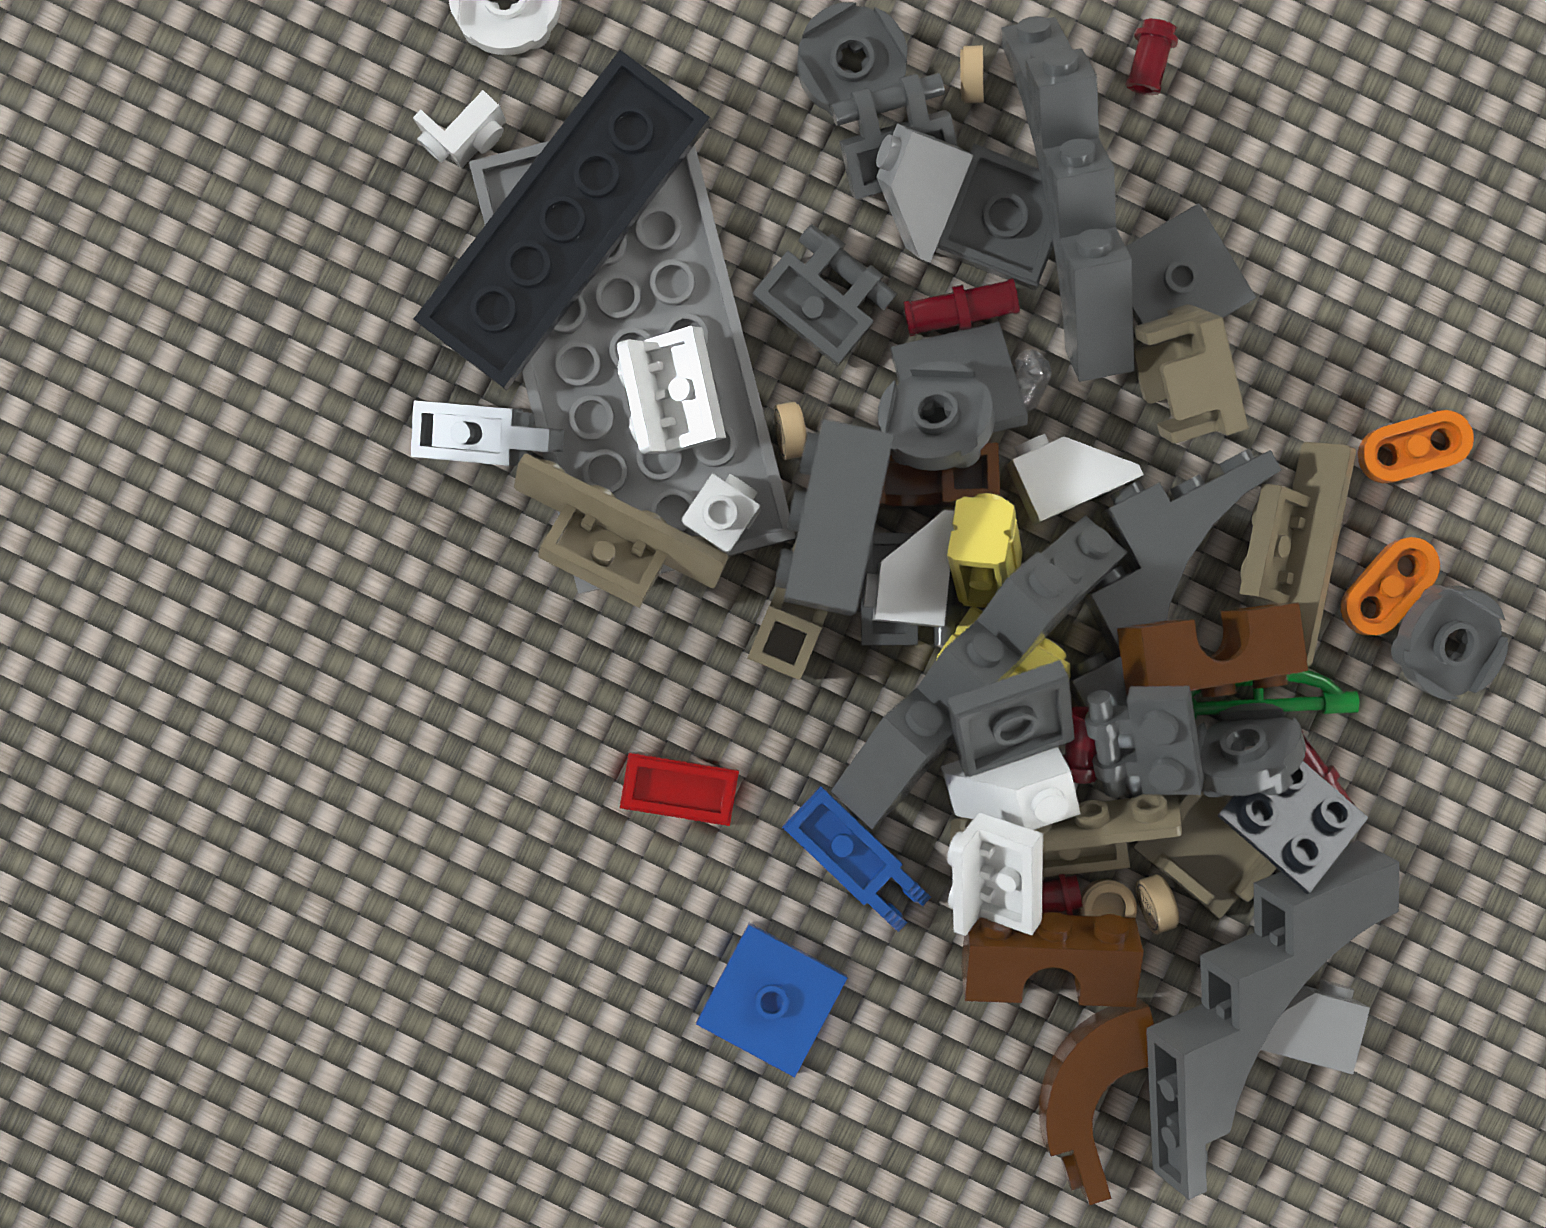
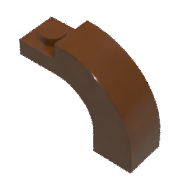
M1139 997L1137 998L1136 1007L1110 1006L1080 1023L1059 1045L1047 1067L1041 1086L1039 1122L1043 1143L1051 1157L1070 1152L1069 1155L1061 1157L1071 1191L1081 1189L1089 1205L1112 1199L1093 1137V1117L1097 1103L1104 1091L1118 1078L1130 1072L1148 1067L1147 1028L1155 1024L1149 1006Z

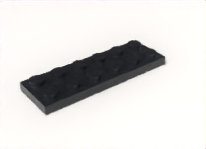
M619 50L413 320L507 391L711 124L710 117L623 51Z

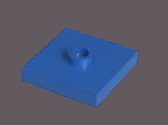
M748 923L696 1020V1025L795 1078L848 977L839 970L761 928Z

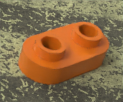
M1441 410L1384 426L1370 432L1361 441L1358 448V463L1363 473L1378 483H1393L1449 467L1463 461L1469 455L1474 442L1473 430L1466 418L1450 410ZM1434 431L1442 433L1445 437L1446 444L1443 450L1436 449L1431 443V436ZM1381 446L1389 448L1393 454V460L1389 466L1382 464L1378 459L1377 454Z
M1416 537L1398 539L1389 543L1343 595L1341 614L1347 626L1361 635H1381L1391 631L1421 597L1424 590L1432 586L1438 578L1440 559L1435 548L1427 541ZM1402 556L1409 558L1413 565V570L1407 577L1403 576L1398 570V561ZM1366 597L1371 598L1376 604V612L1371 618L1365 617L1361 612V603Z

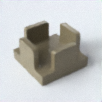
M1186 304L1167 310L1168 316L1133 327L1136 339L1147 344V346L1134 350V364L1143 399L1150 404L1167 399L1170 413L1173 417L1157 424L1160 436L1171 443H1180L1215 431L1230 435L1249 429L1223 317Z
M1203 791L1201 795H1178L1182 835L1134 841L1130 846L1208 911L1221 919L1238 898L1249 902L1254 897V882L1271 876L1276 867L1217 816L1233 796L1208 797L1203 794Z

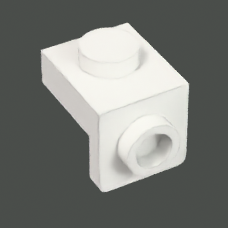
M483 90L445 131L421 109L413 117L423 132L417 138L420 144L439 162L442 163L449 156L460 168H463L478 151L481 154L489 151L502 136L504 129L501 126L507 121L500 106Z
M712 473L684 514L682 521L684 525L721 550L729 552L746 528L749 530L761 512V505L753 501L757 492L737 477L729 474L724 481Z

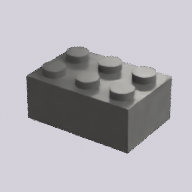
M822 419L819 434L807 432L799 473L810 475L807 492L795 490L787 530L798 532L795 550L782 549L775 581V587L786 589L784 602L849 616L856 612L894 434Z

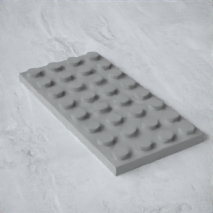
M549 141L469 161L485 225ZM694 145L522 370L531 410L534 413L535 426L564 429L563 452H542L544 459L558 464L565 473L588 485H599L608 489L618 500L640 511L647 510L658 514L668 525L690 536L702 537L684 525L682 518L712 473L724 481L731 474L757 492L753 501L761 505V512L749 530L747 528L744 530L731 551L725 552L718 548V550L726 553L729 557L792 541L796 537L794 531L787 530L790 513ZM689 326L702 327L726 438L670 454H642L630 430L629 422L632 413L627 389L623 386L618 374V361L620 357L617 343L627 339L644 341ZM664 565L659 574L674 571V569ZM574 576L578 594L600 590V588Z

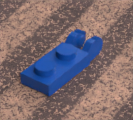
M822 786L782 826L863 905L868 903L898 932L907 922L903 918V914L892 903H887L877 894L879 889L892 877L913 902L924 906L931 898L901 868L903 864Z

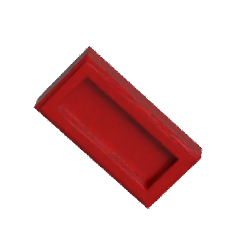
M629 752L620 808L730 826L739 770Z

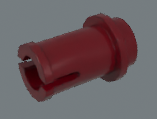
M1149 18L1144 20L1142 28L1135 30L1134 38L1138 41L1129 78L1125 84L1129 90L1145 95L1160 94L1170 50L1177 47L1179 41L1175 35L1176 26L1161 19Z
M1082 706L1073 707L1071 709L1074 740L1065 744V754H1063V757L1071 771L1074 783H1092L1097 780L1093 767V757L1097 751L1095 740L1087 735L1085 715L1089 712V708Z
M1059 874V878L1042 881V914L1066 911L1067 915H1073L1072 910L1083 908L1076 875L1065 877V874Z

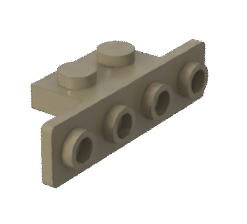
M1305 442L1301 446L1292 489L1282 485L1262 484L1259 500L1254 506L1252 513L1253 529L1248 553L1241 566L1242 582L1239 594L1268 604L1299 603L1308 667L1312 665L1356 456V449L1349 445Z
M524 454L518 463L514 488L561 512L540 546L538 558L638 608L643 604L664 565L710 588L716 587L728 560V555L718 550L707 539L700 536H690L668 525L658 514L647 510L640 511L618 500L612 492L602 486L584 483L565 473L558 464L550 460H539L529 454Z
M1142 794L1136 798L1110 801H1084L1078 804L1080 809L1079 815L1034 830L1043 833L1042 877L1130 868L1127 842L1178 837L1183 833L1178 795ZM957 818L951 821L950 843L956 833L964 832L973 819Z

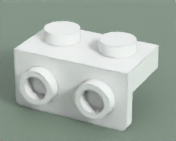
M689 326L644 341L627 339L617 343L620 357L618 361V374L623 386L627 389L632 413L629 422L630 430L642 454H670L726 438L702 327Z
M978 813L964 832L956 833L948 850L947 861L952 866L953 885L950 890L948 904L953 909L954 932L966 936L979 917H983L1032 935L1042 922L1043 833Z

